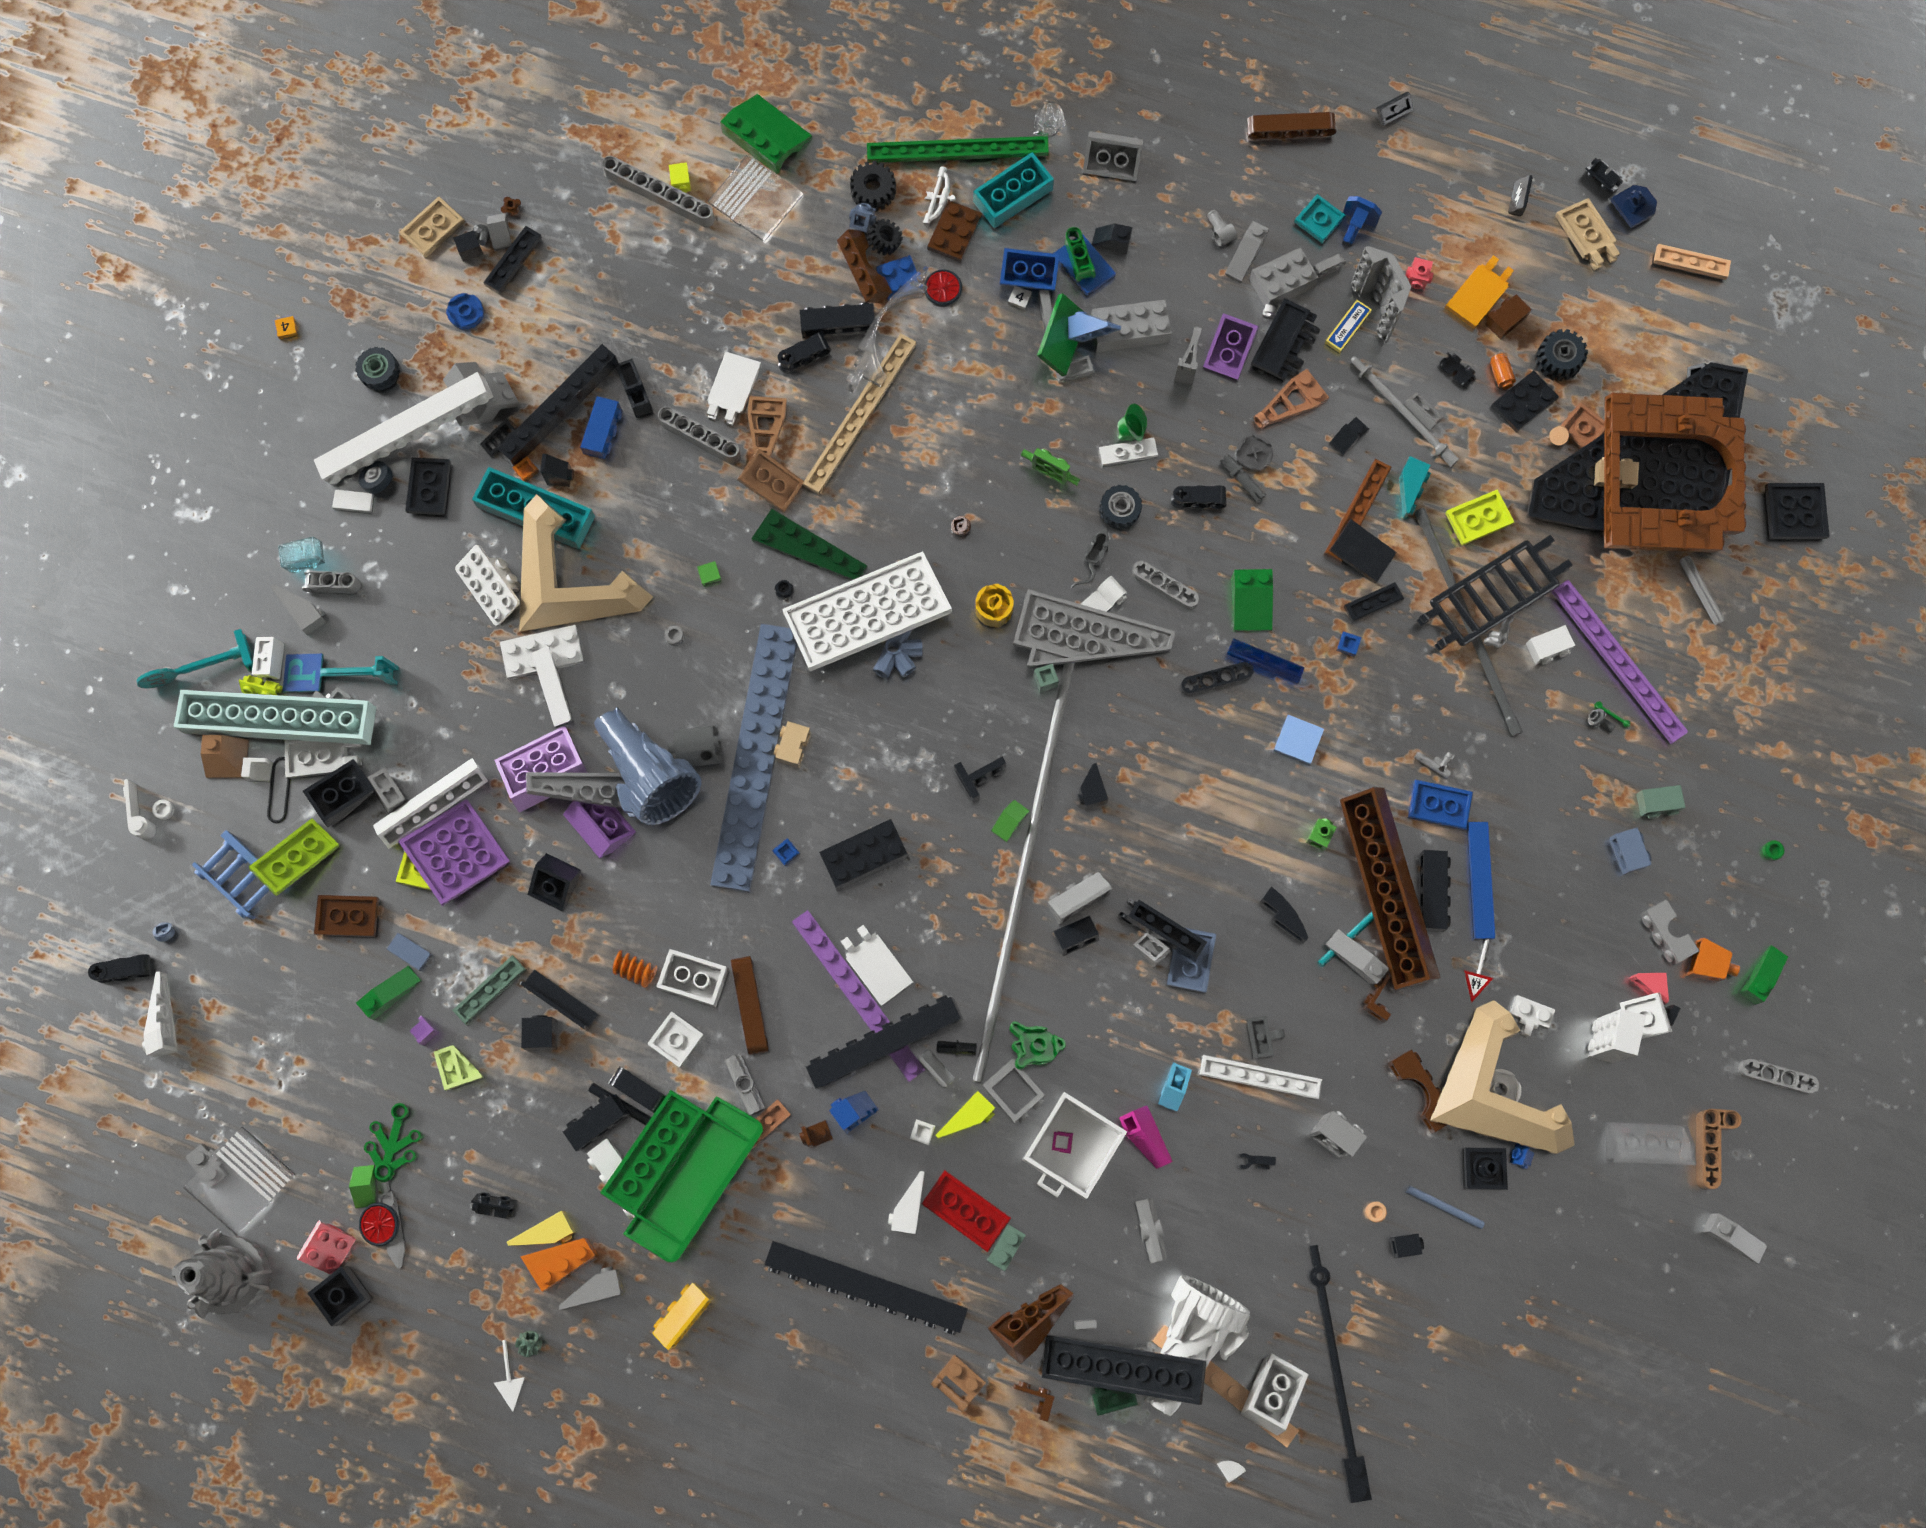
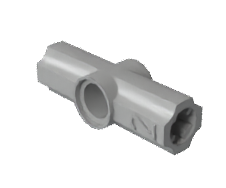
M741 1053L724 1060L748 1114L752 1116L766 1109ZM744 1079L750 1081V1087L746 1090L740 1088V1083Z
M1153 1198L1135 1202L1140 1220V1233L1143 1242L1146 1244L1150 1263L1168 1259L1162 1238L1164 1237L1161 1222L1157 1218Z

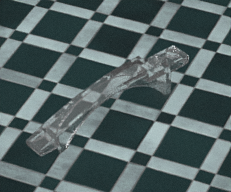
M927 266L914 274L890 298L869 326L854 353L858 357L853 365L856 367L854 373L850 372L846 380L849 383L846 388L848 391L853 393L861 378L879 387L885 382L887 376L880 366L875 348L878 323L882 315L893 305L904 300L921 298L923 296V293L928 288V286L922 284L928 270Z

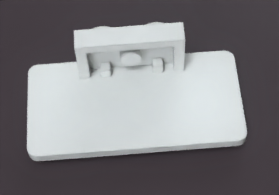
M475 545L456 565V572L495 626L500 625L519 605L520 601L514 592H518L521 589V585L518 582V578L510 571L506 561L502 558H489L480 545Z

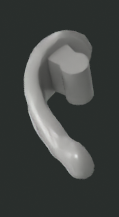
M1511 616L1501 624V629L1498 632L1489 630L1488 637L1484 639L1483 643L1487 646L1493 645L1494 647L1501 648L1508 640L1510 624L1513 622L1514 617Z

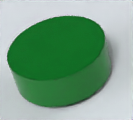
M1776 840L1767 842L1762 850L1765 858L1771 861L1782 858L1785 853L1782 843Z

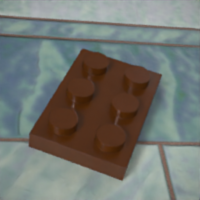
M948 200L928 243L927 250L962 262L982 218V213Z
M318 895L314 934L322 936L376 937L379 898L372 896Z

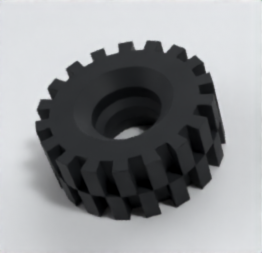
M872 161L871 165H869V162H865L864 167L860 164L858 171L855 169L853 176L851 175L850 178L851 196L854 198L855 204L866 203L871 208L876 209V211H878L879 207L881 210L885 209V204L889 206L896 194V180L893 171L890 172L888 166L884 168V163L881 162L879 165H877L876 161ZM870 181H877L880 183V187L876 190H869L866 188V184Z

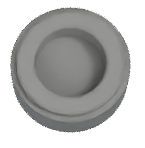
M673 625L666 629L664 635L670 645L676 646L683 642L684 632L679 626Z

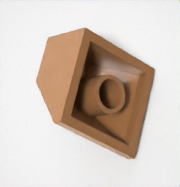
M202 735L201 758L206 778H243L241 777L243 757L248 758L249 740L226 735Z

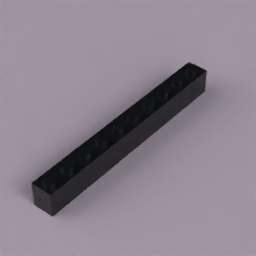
M772 1241L764 1264L769 1267L768 1271L776 1274H779L780 1271L788 1273L787 1277L796 1281H799V1278L808 1280L806 1284L816 1288L819 1287V1284L826 1286V1291L837 1295L839 1291L846 1293L845 1298L857 1301L858 1298L866 1300L865 1305L877 1308V1305L885 1307V1312L894 1315L897 1314V1311L904 1313L905 1319L916 1322L917 1318L924 1320V1325L934 1329L936 1325L944 1327L943 1332L951 1335L961 1332L968 1311L966 1307Z

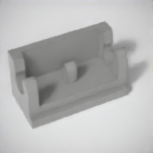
M385 768L367 777L375 789V795L388 815L395 811L394 809L398 806L404 805V796Z

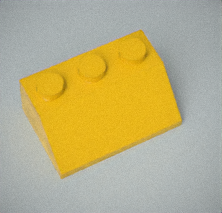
M696 1283L687 1284L680 1292L682 1297L679 1301L676 1302L674 1300L667 1308L669 1313L664 1319L660 1317L653 1326L655 1330L652 1334L668 1350L676 1347L714 1299Z

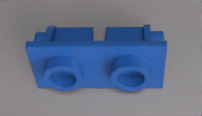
M1516 1143L1509 1163L1520 1165L1519 1167L1523 1169H1528V1166H1531L1535 1153L1529 1150L1530 1147Z

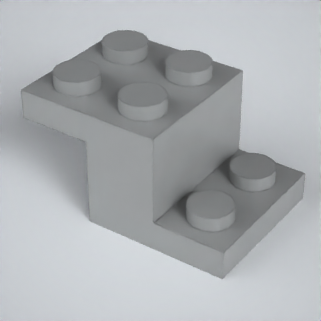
M503 372L481 374L485 377L493 398L483 405L472 408L469 413L457 416L456 420L459 426L492 422L500 409L516 407L519 402Z

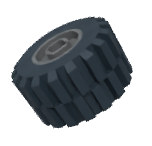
M1558 329L1557 332L1553 331L1549 336L1547 335L1536 353V357H1538L1536 364H1540L1538 367L1539 371L1544 370L1543 375L1545 377L1550 375L1551 380H1554L1556 377L1557 381H1562L1563 378L1566 381L1570 377H1574L1586 362L1588 350L1585 349L1587 344L1586 342L1582 343V336L1577 337L1578 333L1574 331L1572 334L1569 329H1566L1565 332L1562 329Z

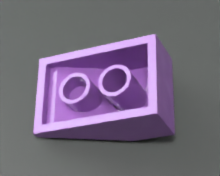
M1223 313L1203 367L1238 380L1260 326Z

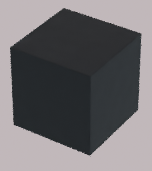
M533 1015L532 1018H522V1049L526 1051L557 1050V1019L547 1015Z

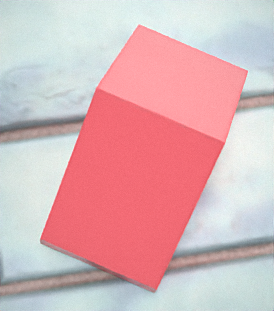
M1637 973L1630 977V980L1647 995L1660 992L1664 1005L1669 1002L1666 973Z

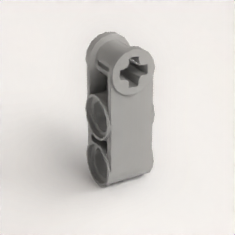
M311 569L304 571L306 577L302 590L305 592L355 594L361 588L360 581L351 572L317 571ZM334 579L333 583L328 585V582ZM353 580L350 585L346 586L348 581Z

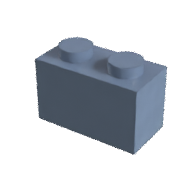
M1638 827L1610 837L1623 875L1652 865L1651 855L1644 846V836L1639 832Z

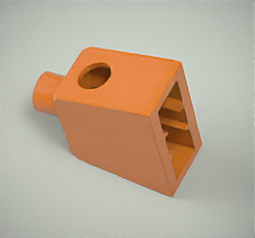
M1706 938L1696 941L1695 945L1699 952L1692 955L1687 976L1712 981L1725 980L1727 974L1737 977L1740 966L1730 963L1732 952Z

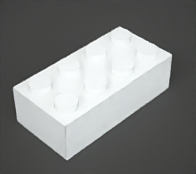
M1620 1009L1597 1018L1592 1026L1594 1036L1588 1045L1589 1057L1615 1063L1638 1056L1646 1015Z

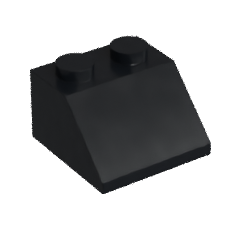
M546 853L535 864L527 895L563 911L578 884L581 869Z

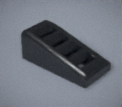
M506 418L480 445L493 458L499 453L497 448L518 427L513 421ZM496 438L501 441L499 444L495 440ZM490 442L495 446L494 449L489 445Z

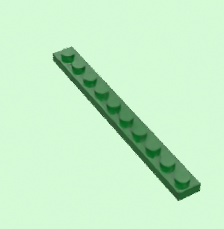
M1048 136L867 143V162L1026 157L1032 152L1036 157L1049 156Z

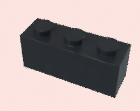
M617 1094L604 1095L598 1100V1105L594 1108L590 1106L584 1110L581 1118L578 1120L575 1118L566 1124L568 1128L562 1132L576 1152L584 1150L630 1114Z

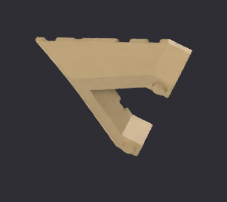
M537 494L524 508L519 632L642 611L653 596L625 571H622L607 586L558 588L554 534L564 524L566 519Z
M1494 1000L1476 1008L1430 1121L1448 1124L1451 1127L1466 1131H1474L1477 1134L1507 1142H1516L1526 1147L1546 1150L1553 1154H1558L1573 1147L1575 1144L1572 1122L1562 1104L1543 1112L1489 1091L1502 1042L1513 1037L1520 1029L1511 1013Z

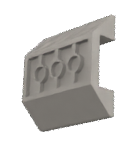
M1367 246L1364 248L1352 278L1351 286L1355 292L1357 291L1359 297L1373 291V297L1375 301L1379 302L1382 311L1376 331L1379 338H1382L1384 343H1387L1404 309L1411 284L1394 254Z

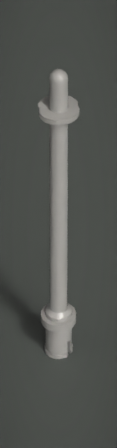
M1357 357L1351 358V362L1361 372L1359 377L1365 376L1434 446L1435 454L1441 456L1450 467L1454 466L1459 461V458L1448 448L1449 445L1447 443H1440L1370 371L1373 367L1371 364L1366 367Z

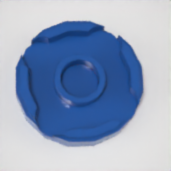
M461 293L450 299L446 308V314L454 327L468 330L476 327L482 321L484 308L477 296Z

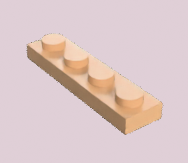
M1658 244L1653 263L1726 280L1729 275L1731 260Z

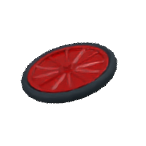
M945 269L932 272L924 282V293L928 300L941 306L950 305L957 301L963 289L958 275Z
M373 1203L367 1206L359 1219V1230L366 1242L374 1246H385L392 1242L399 1230V1220L394 1209L384 1203Z

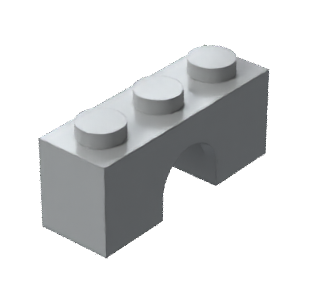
M1667 899L1641 913L1642 922L1647 928H1650L1654 941L1662 947L1666 960L1671 962L1672 965L1699 952L1689 934L1680 938L1670 934L1668 924L1677 915Z

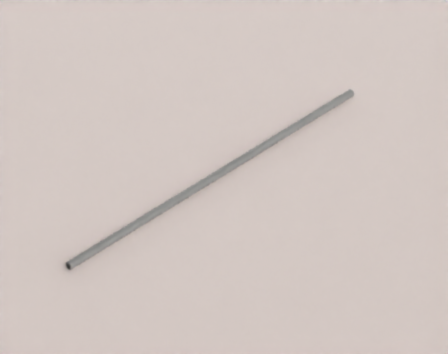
M1065 663L1063 667L973 1081L983 1083L1074 663Z

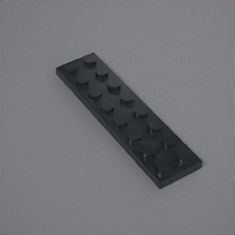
M1047 1335L1042 1378L1202 1405L1206 1360Z

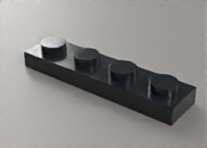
M525 226L485 279L484 285L500 295L542 239L541 234Z

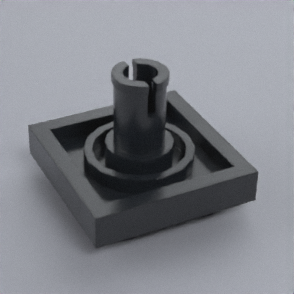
M1464 1148L1465 1189L1508 1190L1506 1148Z

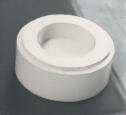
M158 800L152 807L153 815L158 819L167 820L173 815L174 806L167 800Z

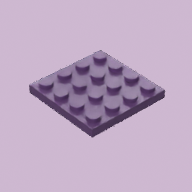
M467 799L398 841L441 906H444L510 864L509 859Z

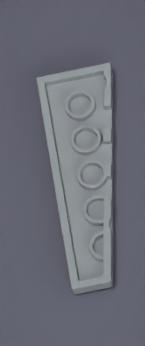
M527 772L525 775L527 794L622 808L616 788L619 783L625 784L620 773Z

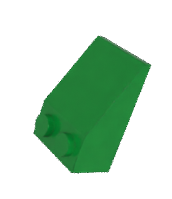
M1272 569L1234 570L1231 576L1234 631H1272Z

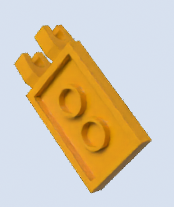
M1494 255L1486 265H1478L1445 306V309L1473 329L1478 326L1508 289L1509 283L1507 281L1514 272L1508 266L1501 276L1494 273L1492 270L1499 261Z

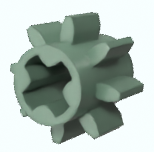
M534 1331L520 1333L515 1343V1347L519 1348L518 1353L524 1357L537 1355L543 1342L538 1340L539 1334Z

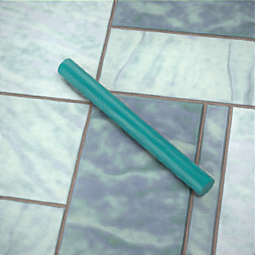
M1370 912L1347 936L1353 940L1374 921L1373 913ZM1329 950L1318 963L1324 967L1336 954Z

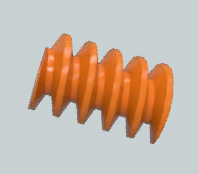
M620 950L613 963V974L618 975L620 973L621 978L627 976L628 981L634 980L635 984L639 985L641 983V986L646 988L656 975L657 965L652 970L650 962L646 966H644L643 959L636 963L637 956L629 960L630 953L622 957L623 950Z

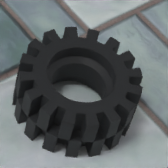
M881 219L873 224L867 233V241H869V246L873 245V251L877 249L878 254L882 252L883 256H886V254L889 256L897 250L902 243L903 237H901L902 231L898 232L900 227L894 226L896 223L893 222L891 224L890 220L887 219L885 222V219ZM880 233L885 234L890 239V242L884 240Z

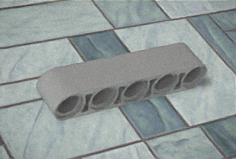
M663 407L659 410L658 418L664 429L729 464H736L740 461L741 453L739 446L732 440L671 407ZM666 416H672L669 420H663ZM683 424L688 425L685 429L679 428ZM698 433L704 434L700 438L695 437ZM714 442L720 443L718 446H711ZM729 451H736L734 455L727 454Z

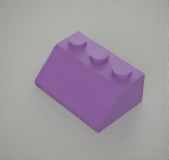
M572 801L563 814L599 858L614 852L636 833L615 807Z

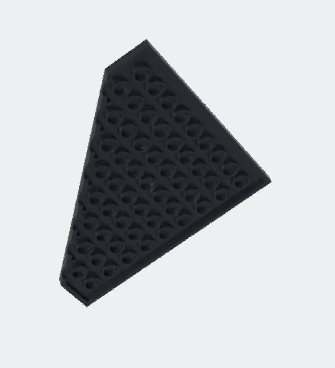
M1710 362L1662 395L1723 398V417L1740 418L1748 369ZM1605 433L1533 480L1527 518L1604 532V487L1594 486L1595 463L1604 457ZM1620 435V461L1621 459H1633V462H1639L1638 485L1632 489L1620 488V507L1706 511L1714 508L1723 498L1729 483L1731 470H1727L1722 456L1708 443L1697 439Z

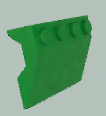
M758 94L733 108L720 121L722 133L776 175L780 172L783 162L792 152H799L812 138L810 133Z

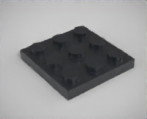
M1767 483L1765 485L1770 539H1827L1830 537L1824 483Z

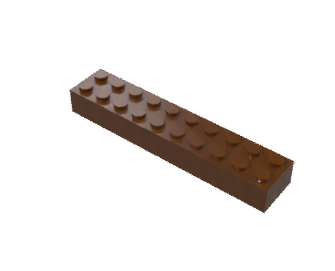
M1372 787L1340 799L1395 990L1406 989L1440 979L1439 970L1385 788Z

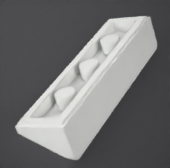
M548 646L531 653L554 727L572 722V715L551 648Z

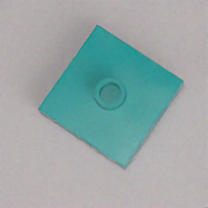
M1317 194L1295 218L1294 223L1323 244L1345 219L1346 215Z

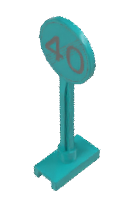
M242 629L235 630L233 632L237 647L183 665L177 669L162 668L146 672L137 678V685L145 689L164 686L174 681L177 675L238 658L242 659L248 671H252L253 657L246 635L243 634Z

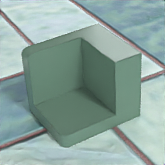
M1053 664L1034 669V679L1039 693L1058 688L1059 680Z

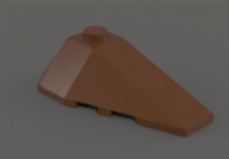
M1060 1284L1039 1295L1038 1300L1028 1305L1026 1302L1016 1312L1011 1314L1009 1311L1002 1315L988 1329L1004 1350L1022 1364L1037 1350L1075 1295Z

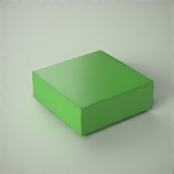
M715 561L697 566L703 586L721 581Z

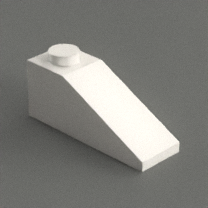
M924 1171L919 1172L895 1207L894 1213L889 1214L888 1226H892L891 1231L916 1234Z

